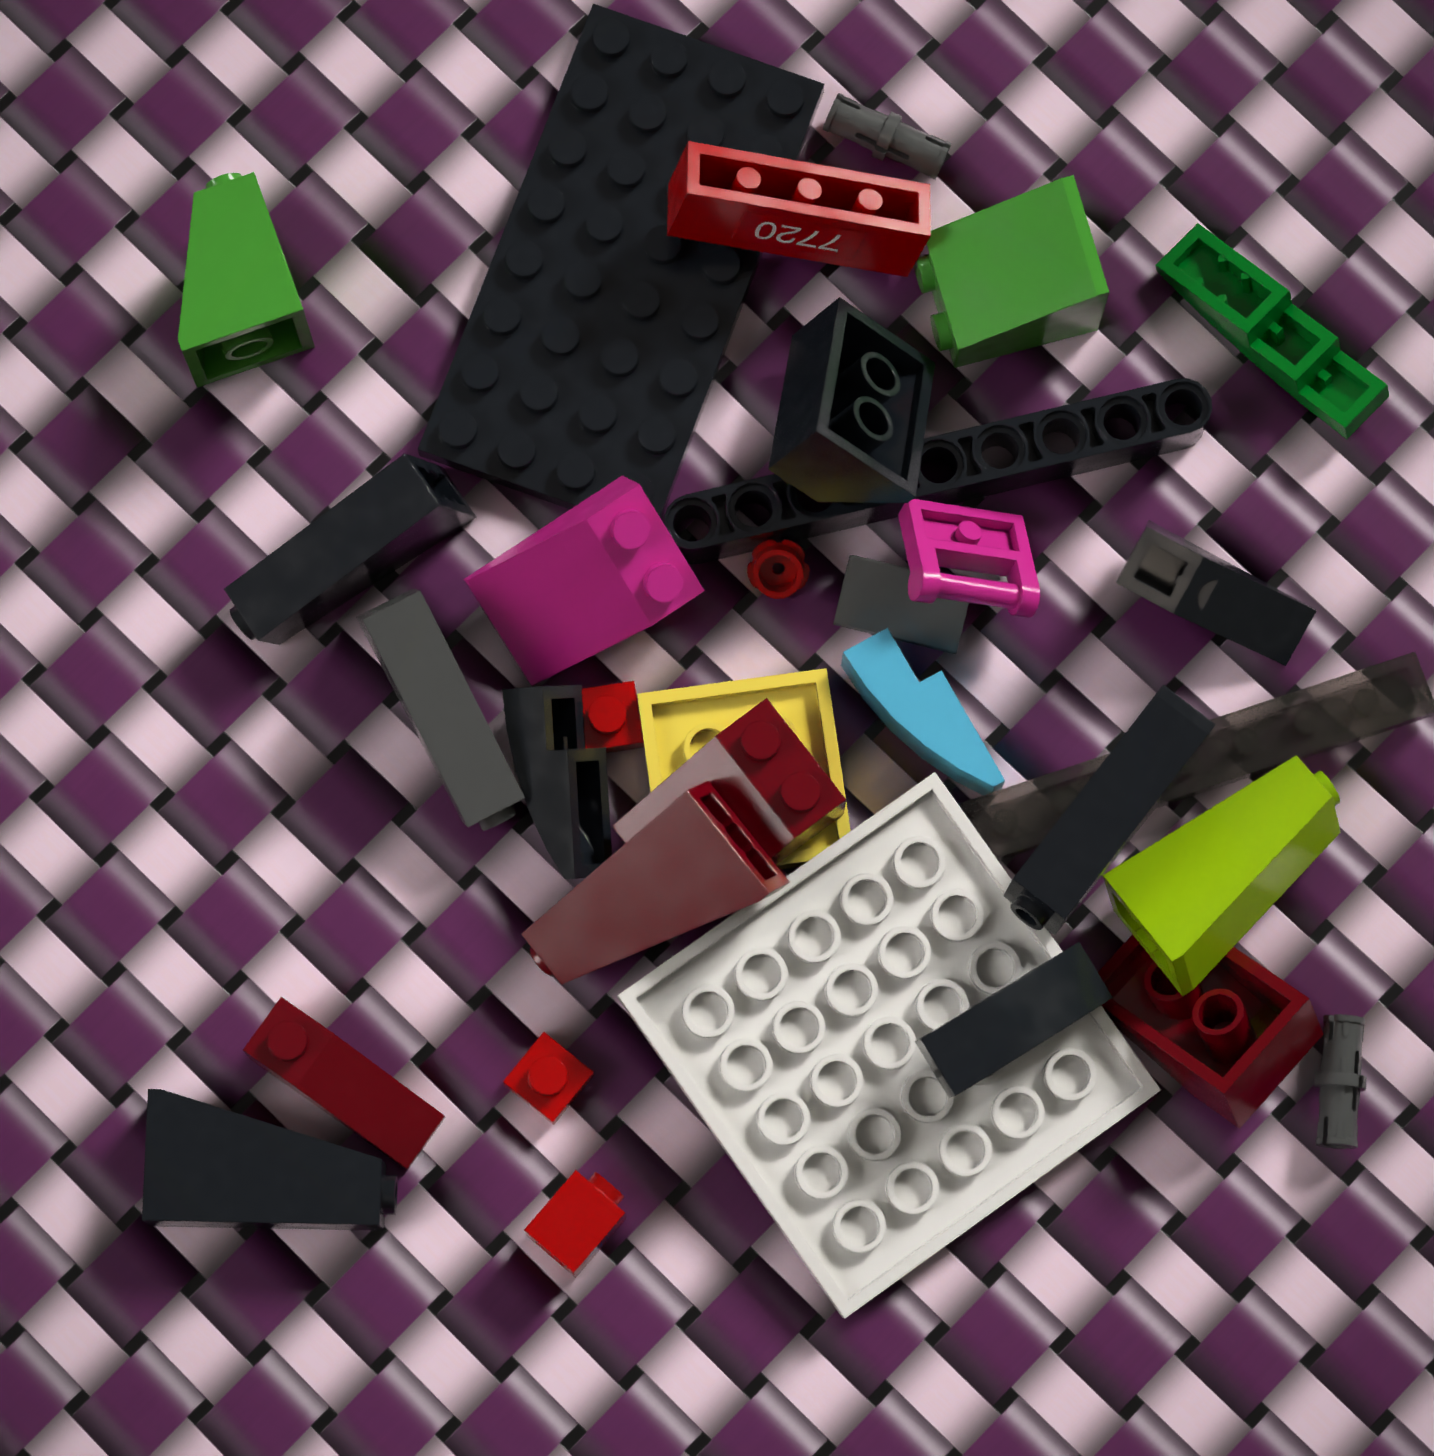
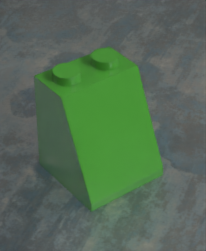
M254 172L244 176L240 173L220 175L210 180L205 186L206 189L194 192L178 342L197 388L315 347L300 298Z
M1074 175L1060 178L931 230V237L914 265L921 292L923 294L932 292L938 311L937 314L930 316L936 345L939 351L949 349L954 368L1098 331L1109 296V289Z

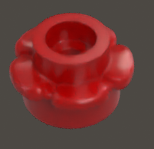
M767 539L759 543L752 551L753 561L747 565L748 579L753 587L757 588L767 597L773 599L787 598L798 589L803 588L808 581L810 567L804 562L805 552L798 543L789 539H784L781 542ZM775 563H782L785 569L781 573H776L773 571L772 566Z

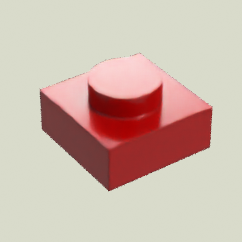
M634 681L582 689L585 748L606 747V753L644 747Z
M543 1032L503 1080V1084L554 1125L593 1078L594 1072L548 1034Z

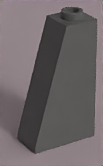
M410 589L357 616L356 618L463 824L470 827L479 823L482 831H485L515 816L517 813L513 804L525 799V796L421 591Z

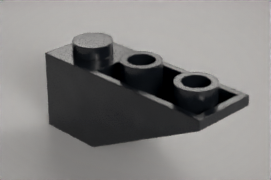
M1148 520L1116 581L1117 584L1171 613L1285 666L1317 611L1311 606Z

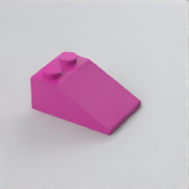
M624 476L617 478L463 579L531 686L651 627L705 591L641 485Z

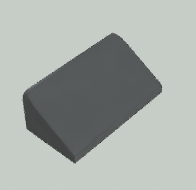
M856 555L849 556L833 625L874 635L888 628L895 640L951 654L957 653L969 603L936 598L931 604L914 602L910 600L908 595L909 568Z

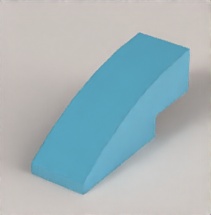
M888 628L843 652L841 667L863 700L894 735L920 758L955 782L989 799L1001 793L1005 780L942 670L919 682Z

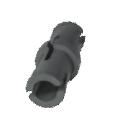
M840 93L835 98L822 129L873 151L871 157L880 161L887 157L914 168L916 171L928 175L935 180L952 144L901 122L903 116L891 111L888 116L863 106Z
M1334 1014V1016L1324 1015L1321 1072L1315 1073L1314 1087L1320 1088L1319 1121L1315 1145L1333 1149L1358 1148L1357 1124L1360 1092L1366 1091L1367 1077L1361 1075L1365 1018Z

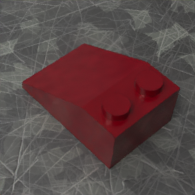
M766 698L712 738L619 819L612 828L625 844L686 790L709 781L777 865L844 814L846 799Z
M1133 934L1098 971L1113 997L1101 1006L1115 1026L1190 1094L1239 1129L1324 1035L1311 1001L1307 996L1235 947L1223 957L1194 990L1184 996L1178 992Z

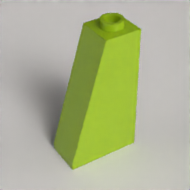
M1295 755L1103 875L1113 911L1182 996L1194 990L1341 833L1335 806L1340 803V797L1334 785L1322 771L1313 774L1300 758Z

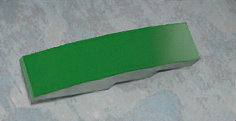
M1199 223L1155 265L1157 272L1243 355L1346 440L1389 397L1388 385L1341 351L1339 338L1292 304L1290 291Z

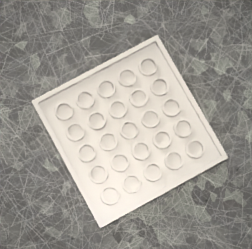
M936 772L786 876L790 883L783 889L757 903L738 910L617 995L625 1010L844 1319L1161 1091L1103 1007L1099 1006L954 1097L948 1098L915 1041L1063 951L1047 929L1044 927L1041 930L1033 929L1012 912L1010 908L1012 902L1003 896L1012 879Z

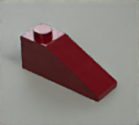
M280 997L243 1049L251 1061L407 1170H409L446 1118L445 1115L348 1043L282 997Z

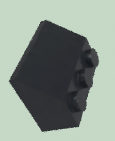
M839 297L792 335L768 470L817 502H910L916 497L935 362Z

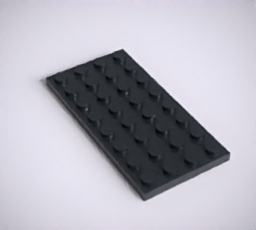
M593 4L419 444V456L567 509H572L617 478L624 476L641 485L662 520L763 252L667 236L668 183L688 141L798 160L822 99L825 84Z

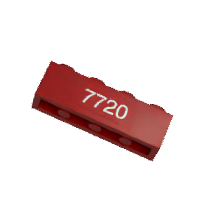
M688 141L668 183L667 236L908 277L931 237L930 184Z

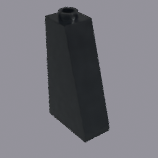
M404 453L224 588L235 605L230 609V615L238 628L249 639L254 640L256 638L258 641L280 645L474 520L476 515L442 466Z
M1163 685L1012 879L1003 895L1012 902L1010 905L1012 912L1029 927L1036 930H1041L1044 927L1055 936L1189 767L1216 724Z
M148 1089L142 1221L149 1226L384 1231L385 1215H396L398 1197L397 1176L386 1175L387 1166L382 1159L162 1089Z

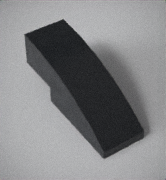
M582 685L502 689L510 749L529 813L548 853L563 878H586L612 855L606 747L585 748Z
M1077 942L916 1040L915 1043L948 1098H951L1022 1056L1113 997L1080 942Z

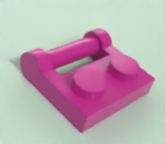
M912 499L910 502L904 503L898 517L910 570L908 579V595L910 600L931 604L936 598L1007 608L1012 616L1033 617L1040 601V587L1023 515ZM939 567L1006 576L1008 583L940 573Z

